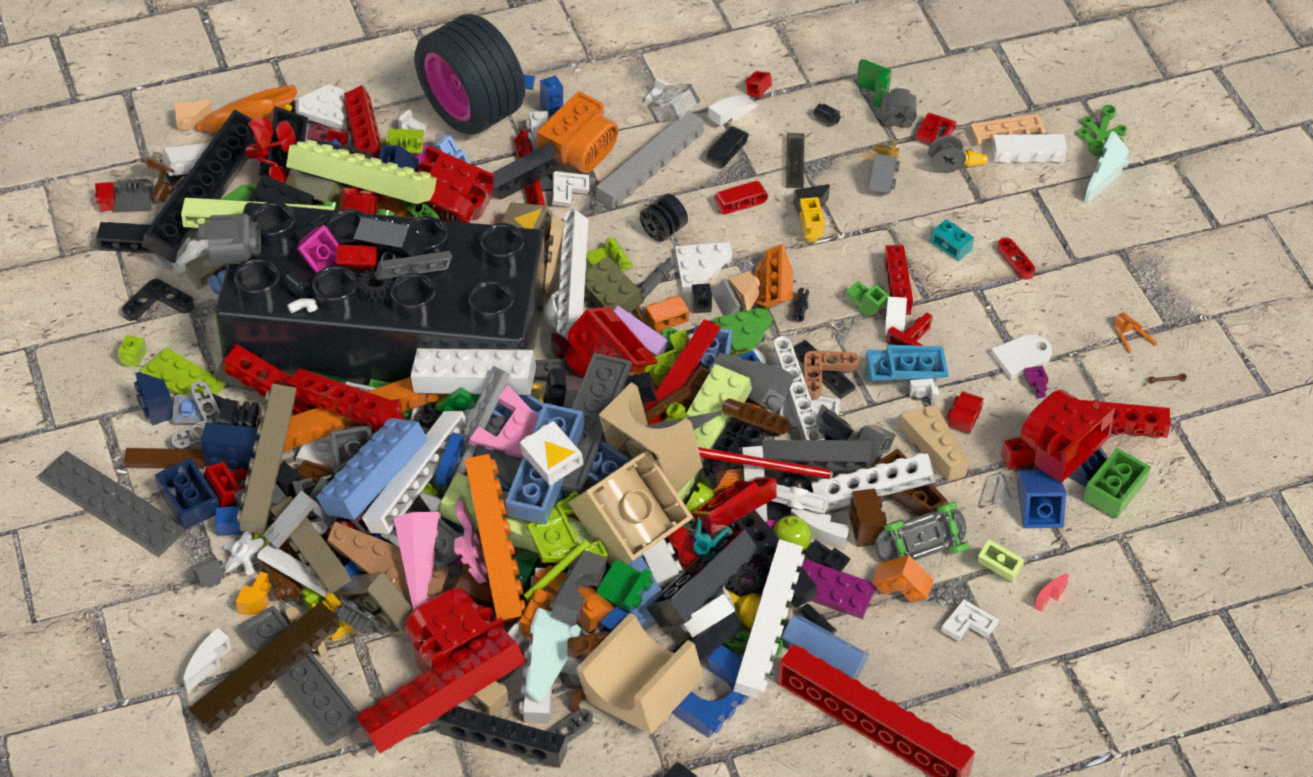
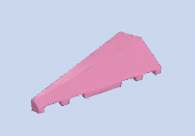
M411 512L394 518L413 611L428 601L429 598L427 591L432 578L435 557L434 544L435 538L438 537V519L441 517L439 512Z

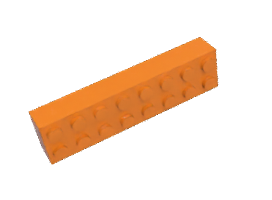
M489 454L465 459L496 616L497 619L500 617L503 619V625L517 623L527 607L524 600L520 598V595L524 593L520 579L517 580L516 575L519 574L516 559H512L515 549L512 540L508 539L511 530L508 520L504 519V515L507 514L505 502L499 496L503 494L501 482L495 476L499 474L495 459H491Z

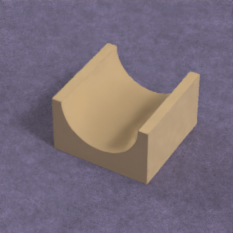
M632 382L599 414L607 444L629 459H633L648 449L677 493L703 468L692 422L684 418L679 423L667 428L654 429L645 427L648 423L638 387Z
M648 449L568 502L593 541L601 540L608 554L607 561L611 567L616 560L626 564L635 560L693 518Z
M631 613L576 668L588 703L649 734L656 730L704 678L693 642L687 640L676 653L670 652L653 641L643 630L637 617Z

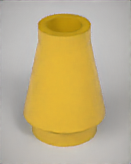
M970 150L963 151L966 154L964 167L987 164L986 154Z

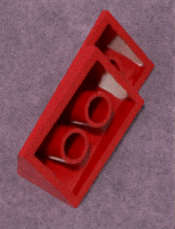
M755 477L751 481H736L691 512V514L697 521L698 517H702V526L710 534H713L777 498V481L775 478Z

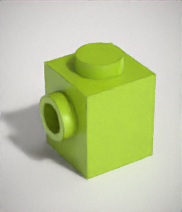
M126 334L118 349L120 364L139 367L147 352L144 338Z

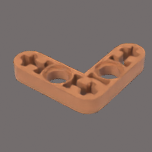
M807 352L804 357V381L811 400L818 399L821 396L822 370L855 371L859 367V356L853 352ZM811 359H814L815 364L811 366ZM835 359L837 362L831 364L828 363L827 360ZM809 373H816L818 376L815 377V378H812V377H809L808 374H809ZM811 385H815V391H811Z

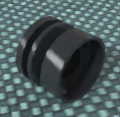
M666 193L642 209L639 213V219L643 229L652 239L664 242L674 232L679 231L688 223V214L678 198Z
M224 399L220 407L218 424L258 428L259 424H261L260 405L258 402H252L250 405L249 402L244 401L240 410L239 401Z

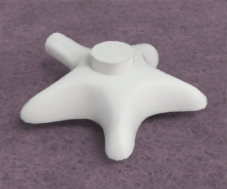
M245 531L237 542L225 544L223 549L230 551L231 556L224 565L226 569L224 573L243 564L246 574H253L252 561L258 550L263 546L264 540L262 538L252 540L253 532Z

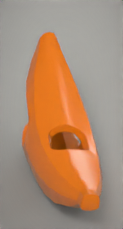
M294 85L260 91L240 98L213 111L201 122H197L196 127L199 132L206 131L217 134L234 109L252 119L267 118L274 106L284 109L286 104L289 105L294 100L297 89Z

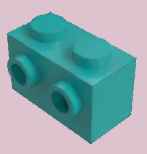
M945 219L932 230L930 243L955 260L960 261L972 251L974 237L956 224Z

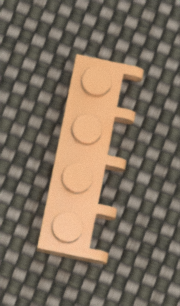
M1038 114L972 123L970 127L977 144H981V140L991 139L993 142L994 135H1026L1033 132L1045 134L1044 126Z

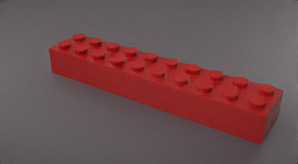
M793 644L780 660L777 684L931 777H968L970 775L975 751L968 745L962 744L953 739L951 735L936 729L931 723L925 722L914 713L899 707L894 701H889L877 691L862 685L859 680L852 679L844 674L842 670L832 667L822 658L815 657L803 647Z

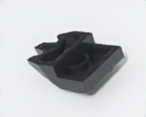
M821 404L815 421L819 427V433L826 438L830 436L834 440H851L850 436L854 432L851 425L840 418L832 409L829 410L825 405Z

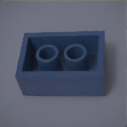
M205 423L200 441L205 466L224 462L227 468L230 469L243 467L244 470H249L251 458L256 456V453H253L255 441L260 439V436H257L258 428Z
M192 458L155 474L159 492L184 530L216 516V508H219L218 498Z

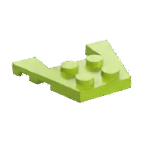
M685 329L669 335L674 349L656 356L655 358L659 362L654 365H648L644 369L645 372L650 371L656 385V390L687 345L688 335Z
M576 491L572 492L564 501L561 500L556 504L547 525L533 521L527 525V531L543 563L560 562L579 545L565 516L574 513L568 502L578 496ZM601 540L590 543V546L586 549V551L608 558Z

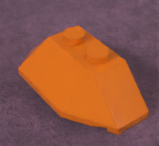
M782 244L765 251V257L760 261L753 276H757L760 283L758 287L759 296L754 303L755 305L768 308L793 299V270Z

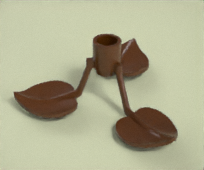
M152 157L140 158L141 162L147 164L149 169H158V181L151 197L164 202L168 193L172 195V192L182 183L186 176H183L170 189V184L164 182L163 177L165 171L174 172V169Z

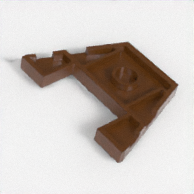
M608 630L567 639L568 656L576 658L582 655L584 661L612 631ZM582 685L568 694L569 710L572 712L579 710L580 706L578 705L583 700H586Z

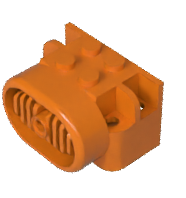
M578 91L536 132L537 149L552 142L560 151L562 163L582 173H589L613 149L618 137V125L604 117L603 103Z

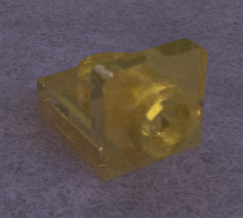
M893 141L892 147L875 145L872 162H874L875 154L893 156L898 159L899 148H896L897 141Z

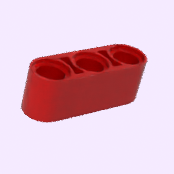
M753 181L719 191L715 194L714 201L722 214H730L761 205L768 200L769 196L760 181Z

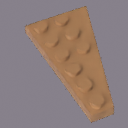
M334 522L327 543L345 558L353 561L360 570L365 571L367 574L376 572L387 574L391 583L403 593V597L407 602L412 604L400 547ZM446 565L440 571L433 567L431 583H429L427 591L429 595L428 601L435 598L442 590L450 568Z

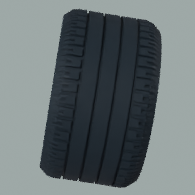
M474 14L461 15L426 34L418 41L414 63L420 85L438 115L456 131L468 135L479 134L515 113L522 106L525 96V80L520 63L506 38L485 18Z

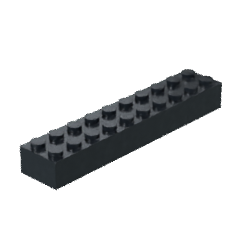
M234 109L145 232L142 242L143 247L174 264L198 232V228L183 227L181 212L185 198L215 200L222 198L249 159L246 155L247 145L257 144L253 131L248 122L253 120L252 118Z

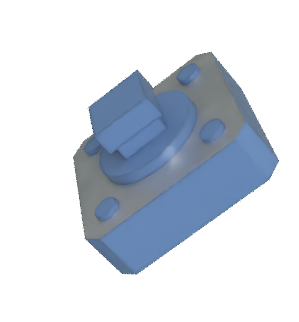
M177 394L174 396L172 420L176 425H194L203 421L191 395ZM201 395V397H202L201 400H198L199 402H201L202 400H204V397H203L202 395Z

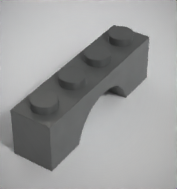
M586 550L583 551L580 557H576L573 570L570 569L565 579L566 582L561 583L558 596H554L551 601L550 608L553 609L552 618L573 626L576 625L582 614L585 597L578 592V589L584 586H597L605 573L607 558Z

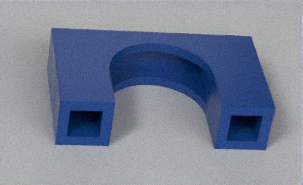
M723 645L719 646L708 657L707 670L730 686L731 692L729 695L721 700L708 701L690 692L671 713L707 738H710L713 733H718L723 726V722L727 718H732L736 708L739 705H743L749 697L733 692L743 659Z

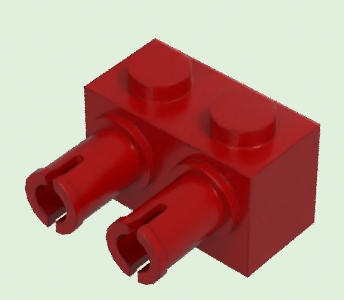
M224 462L206 467L204 478L218 498L219 508L237 507L234 494L245 488V484H237V481L246 480L247 478L244 468L241 467L229 471Z

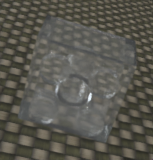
M680 83L676 86L668 85L663 88V92L654 96L647 107L656 123L677 121L700 102V99L691 83Z

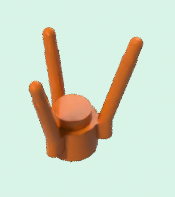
M1122 312L1114 319L1116 324L1114 329L1118 332L1128 353L1132 351L1122 331L1128 332L1132 328L1154 345H1158L1152 337L1142 330L1143 326L1130 318L1126 313Z

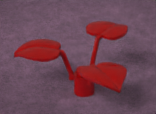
M264 117L251 120L248 124L253 131L257 144L247 145V157L249 159L258 158V162L273 165L269 169V177L285 183L288 177L286 169L283 166L278 167L276 162L264 159V157L267 156L269 147L280 144L284 152H289V146L294 145L296 141L295 132L291 124L287 121L280 122L276 129L279 141L270 144L272 141L271 136L273 135V126L270 120Z

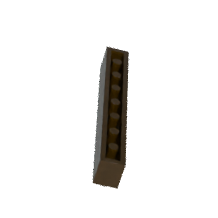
M320 601L189 708L193 719L208 735L219 729L222 723L228 718L235 716L239 709L252 702L261 691L269 688L278 677L285 675L289 668L302 661L311 650L318 648L327 637L335 634L338 628L341 627L337 616Z

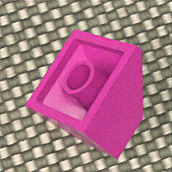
M325 225L312 229L300 240L297 249L315 273L328 266H337V246L339 244Z

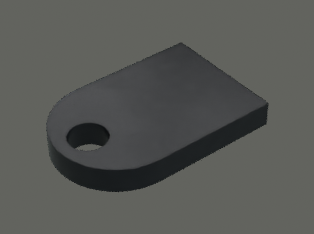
M787 474L776 480L778 485L789 488L802 484L805 486L803 489L813 493L812 483L802 475ZM770 501L767 503V517L770 520H779L785 516H791L792 507Z

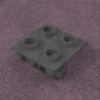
M145 178L138 179V183L137 179H134V183L131 182V179H129V183H127V180L114 182V188L116 189L114 211L152 210L151 194L153 182Z
M341 599L339 600L343 606L335 610L334 614L337 616V619L349 626L351 625L353 629H356L363 635H369L372 629L383 635V631L379 627L380 623L375 620L371 613L368 611L361 612L358 610L359 607L351 601L346 603Z

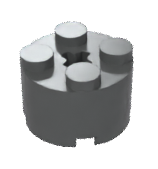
M896 88L890 90V93L887 95L885 93L882 96V120L885 126L911 127L917 118L916 95H912L908 89Z

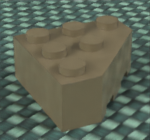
M376 572L350 577L352 581L338 589L335 593L339 600L341 599L346 603L351 601L359 607L358 610L361 612L368 611L377 622L388 628L387 632L394 636L405 635L404 625L409 615L413 612V606L403 597V593L391 583L387 574Z

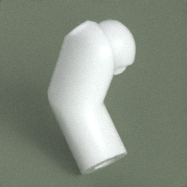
M301 298L287 305L291 314L307 307L308 312H313L318 308L315 304L316 301L308 298Z

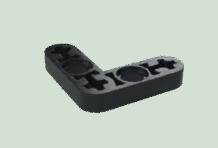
M153 279L122 307V312L126 320L135 321L157 300L183 314L190 313L194 309L192 297L162 280ZM168 294H174V295H175V297H173V298H171V299H170V298H166V296H167ZM141 298H148L146 302H140L139 300Z

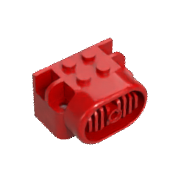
M427 146L426 157L424 161H421L417 173H430V176L437 178L431 199L425 203L438 214L440 220L470 223L471 220L481 218L494 194V174ZM422 204L417 205L415 209L417 212L422 209Z
M611 307L586 309L568 331L567 338L570 346L565 350L564 358L577 377L584 378L594 353L631 361L632 367L628 376L645 373L644 369L648 365H654L659 362Z
M1057 389L1028 415L1021 428L1020 439L1025 445L1035 450V466L1062 483L1110 438L1115 407L1111 405L1103 413L1099 410L1100 403L1097 400H1093L1090 403L1082 402L1065 390Z
M454 588L417 607L407 618L404 631L414 644L415 663L420 671L425 673L437 663L445 661L455 652L469 646L472 641L485 636L490 630L499 626L504 629L501 617L496 620L493 618L491 608L477 605L466 590Z

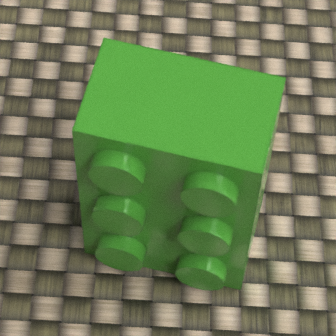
M1116 448L1087 484L1083 499L1118 518L1147 482L1151 466Z

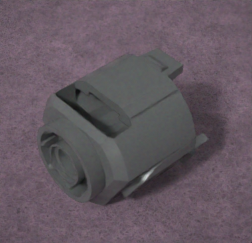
M247 214L210 215L208 222L199 224L198 238L208 240L210 260L203 261V265L242 264L244 261L252 259L253 256H259L261 253L259 223L252 222L251 217Z

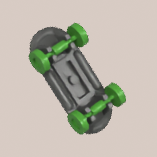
M956 501L937 506L935 511L904 522L903 520H896L884 524V529L879 533L875 543L878 557L883 562L910 555L914 560H918L949 549L950 553L969 549L968 541L962 542L967 526L963 514L956 509Z

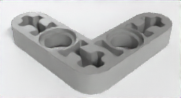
M196 381L190 389L192 399L203 421L174 433L171 438V446L174 449H187L201 443V438L194 437L192 432L196 428H200L203 431L205 423H213L212 418L209 420L207 418L217 414L214 420L218 423L220 410L208 385L203 381ZM196 386H199L200 389L204 388L202 395L204 398H206L207 396L209 398L199 402L198 400H201L202 397L200 393L194 392L196 391ZM210 403L213 406V411L211 413L204 412L202 409L203 404ZM186 432H189V438L184 440L183 445L175 443L178 436L180 439L187 437Z

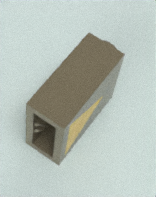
M510 203L501 223L511 224L520 228L540 229L543 231L545 239L552 223V216L554 215L544 205Z

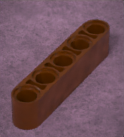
M731 398L726 399L722 406L723 414L728 417L784 435L790 426V421L786 417Z

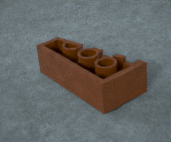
M897 448L871 465V468H874L877 464L893 463L896 459L908 458ZM910 469L908 473L912 474L916 471V469ZM891 474L888 478L893 479L897 474ZM872 479L869 483L874 484L878 479ZM932 484L888 495L919 516L935 511L937 506L948 502Z

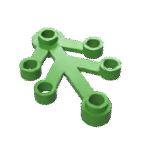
M1113 105L1103 106L1101 112L1103 120L1100 129L1095 125L1090 116H1085L1082 119V126L1085 128L1079 129L1078 137L1086 140L1089 144L1088 151L1093 155L1099 156L1103 154L1106 144L1103 140L1109 138L1112 131L1118 137L1126 135L1127 127L1124 125H1118L1116 128L1107 131L1110 120L1116 114V108ZM1087 128L1097 137L1095 140L1091 137Z

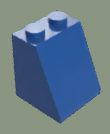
M1018 470L1017 492L1023 527H1064L1067 492L1063 482L1060 483L1042 470Z

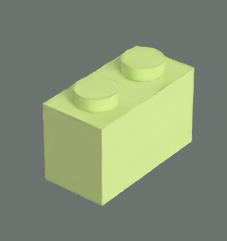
M989 539L978 556V563L1013 583L1024 566V559Z

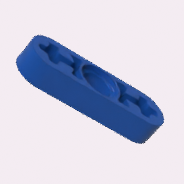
M455 432L451 434L436 474V485L445 487L449 485L464 445V434Z

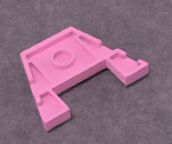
M507 385L501 393L498 403L514 411L497 437L478 427L468 443L476 446V444L485 446V449L492 451L493 449L504 451L506 455L522 459L524 455L521 452L520 442L526 436L532 435L539 417Z
M463 499L456 502L455 513L464 528V539L462 536L454 539V551L457 555L462 554L461 561L464 564L468 563L470 565V573L478 584L487 582L488 573L483 547Z

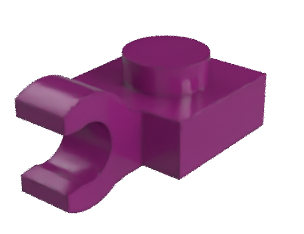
M1043 365L1024 368V376L1029 387L1035 386L1038 398H1046L1044 391H1047L1046 384H1048L1049 379Z

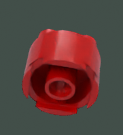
M355 186L342 188L338 211L356 209L363 213L376 214L378 195L373 191L359 190V187Z

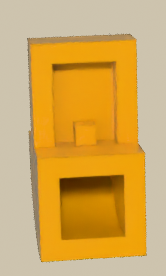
M260 572L252 587L243 586L236 600L237 612L239 614L255 615L262 612L269 605L267 594L270 591L271 583H269L267 573Z

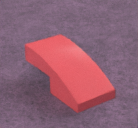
M1063 574L1047 584L1037 596L1034 608L1042 612L1050 598L1058 601L1067 587L1070 575Z

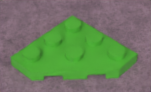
M765 307L713 318V323L721 326V329L733 330L730 355L732 356L753 351L759 345L766 330L771 327L773 321L768 309Z

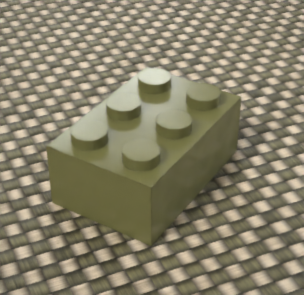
M608 256L585 271L584 292L599 308L611 307L615 310L619 306L630 313L644 303L640 290Z

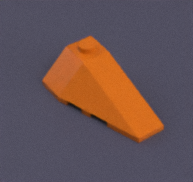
M549 565L537 573L534 578L539 581L554 567ZM564 572L559 573L544 588L558 596L559 587L562 582H566L567 574ZM584 586L578 589V592L585 597L582 614L577 622L589 633L600 625V622L616 605L597 594L596 589Z

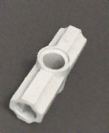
M208 240L190 241L176 263H172L176 271L183 273L186 270V263L209 252Z
M778 484L777 498L772 500L786 504L788 507L802 510L808 509L818 513H825L829 505L828 496L811 493L808 490L791 486L789 488Z

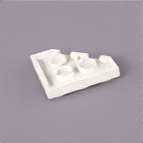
M326 85L298 98L295 102L297 114L345 131L347 128L343 89Z
M730 242L675 246L682 292L691 291L692 284H706L721 271L725 264L728 265L732 261Z

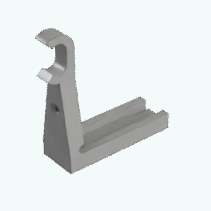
M300 491L263 536L279 548L311 510L329 526L332 524L335 516L326 515L322 507L303 491Z

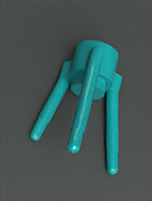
M698 517L695 534L696 541L694 543L696 553L698 555L708 553L710 548L715 547L716 543L729 531V528H725L712 540L709 535L701 534L702 517Z

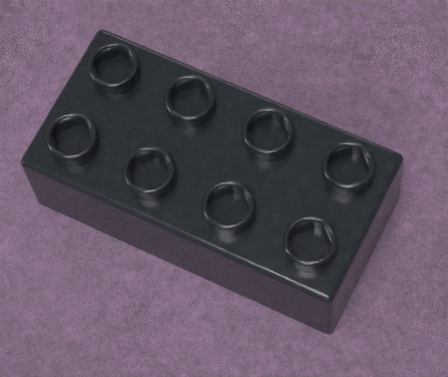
M249 202L244 206L242 214L249 215L252 222L259 223L261 253L259 256H253L252 259L244 261L242 264H228L215 308L222 359L227 357L238 344L290 377L300 368L310 372L342 378L344 383L351 382L369 386L370 379L394 383L410 378L417 348L533 351L535 349L545 292L544 233L540 229L520 228L507 223L488 225L445 221L431 216L413 218L370 214L356 209L338 211L295 207L280 202H267L264 204ZM322 215H325L324 219L328 218L326 228L339 245L363 246L353 238L361 217L369 219L372 216L381 221L388 219L397 224L404 222L412 225V229L422 233V237L428 241L423 255L450 251L452 258L446 270L407 273L394 277L389 290L390 299L386 300L384 298L383 303L379 300L378 304H374V301L368 303L367 300L364 301L359 295L358 277H360L361 271H352L347 267L337 265L328 266L315 273L298 251L299 242L296 240L295 233L306 227L308 222H313ZM296 270L310 281L312 291L305 298L314 299L318 307L317 310L308 312L307 307L291 314L287 305L302 297H297L284 286V277L288 272ZM374 283L370 287H379L382 284Z

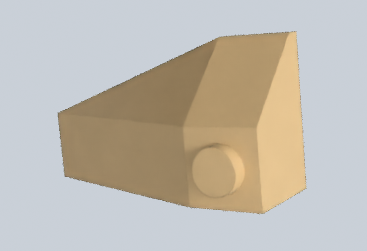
M552 216L545 296L550 295L560 278L563 221L557 216Z

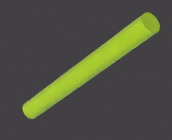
M584 539L523 596L530 601L536 589L542 590L590 546L588 541Z

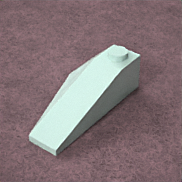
M1113 131L1105 144L1096 172H1094L1084 203H1089L1122 173L1123 168H1127L1129 165V150Z
M541 608L536 610L531 624L530 634H533V643L529 646V653L532 655L531 665L527 667L525 692L538 703L543 701L569 658L567 639L579 636L581 631L577 624L573 626L551 617V611Z

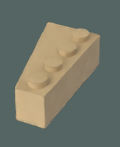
M936 404L900 414L898 429L909 437L908 440L913 445H917L921 453H928L932 465L948 482L966 477L969 462Z

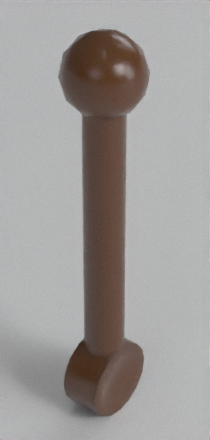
M1184 373L1171 377L1155 378L1151 376L1148 378V382L1151 384L1156 381L1169 380L1184 382L1187 376Z

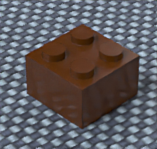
M875 488L852 491L848 516L857 547L875 545L879 533L884 529L883 525L887 523L886 513L881 510V496H877Z

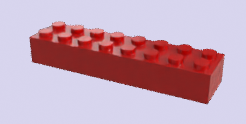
M499 626L490 630L488 634L480 639L472 641L469 646L461 651L455 652L445 661L437 663L429 671L418 675L413 681L400 686L397 691L389 696L381 698L373 706L365 708L355 717L365 736L381 754L524 664L526 660L517 642Z

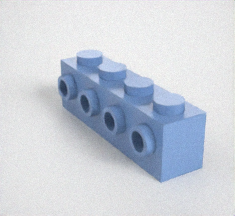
M792 615L781 637L787 640V645L792 647L795 644L805 648L810 654L817 658H822L827 664L842 670L844 674L852 678L860 675L870 655L800 615Z

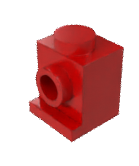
M755 71L745 80L748 96L763 98L764 92L772 86L771 73Z
M95 183V202L99 204L100 211L114 210V183Z

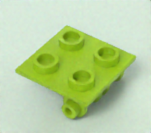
M388 129L386 143L387 145H400L411 154H422L424 130Z
M612 237L606 239V246L586 253V258L591 266H594L608 256L622 272L634 267L618 242H616V239Z

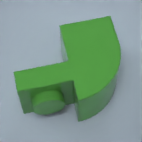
M859 281L854 283L845 293L850 300L859 306L857 311L866 316L874 315L887 303V298L890 296L877 284L868 289Z

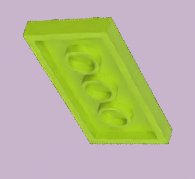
M168 347L141 370L143 374L163 379L169 392L174 396L177 394L191 395V386L196 381L205 382L211 393L215 395L226 387L225 382L217 380L216 376ZM196 386L197 388L194 392L202 395L204 388L200 389L199 386Z

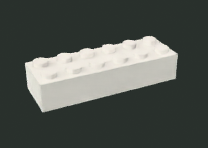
M417 348L411 372L414 393L451 394L461 387L471 394H481L495 366L510 373L504 389L508 385L517 395H531L536 370L534 351Z

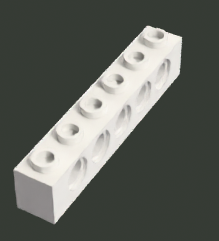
M919 453L912 458L896 459L893 463L877 464L874 468L858 469L855 473L839 474L836 478L820 479L817 483L812 484V488L815 494L828 496L829 505L826 510L828 511L850 505L852 491L875 488L877 496H885L935 483L936 480L928 453ZM913 468L916 469V471H915L914 473H912V474H909V473H908V471H909L910 469H913ZM891 474H897L893 479L888 478ZM878 479L876 483L869 484L870 480ZM858 484L855 489H850L851 485ZM839 489L837 493L830 494L832 490Z

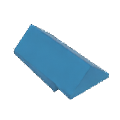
M887 345L886 350L866 351L865 379L944 378L949 375L943 346Z

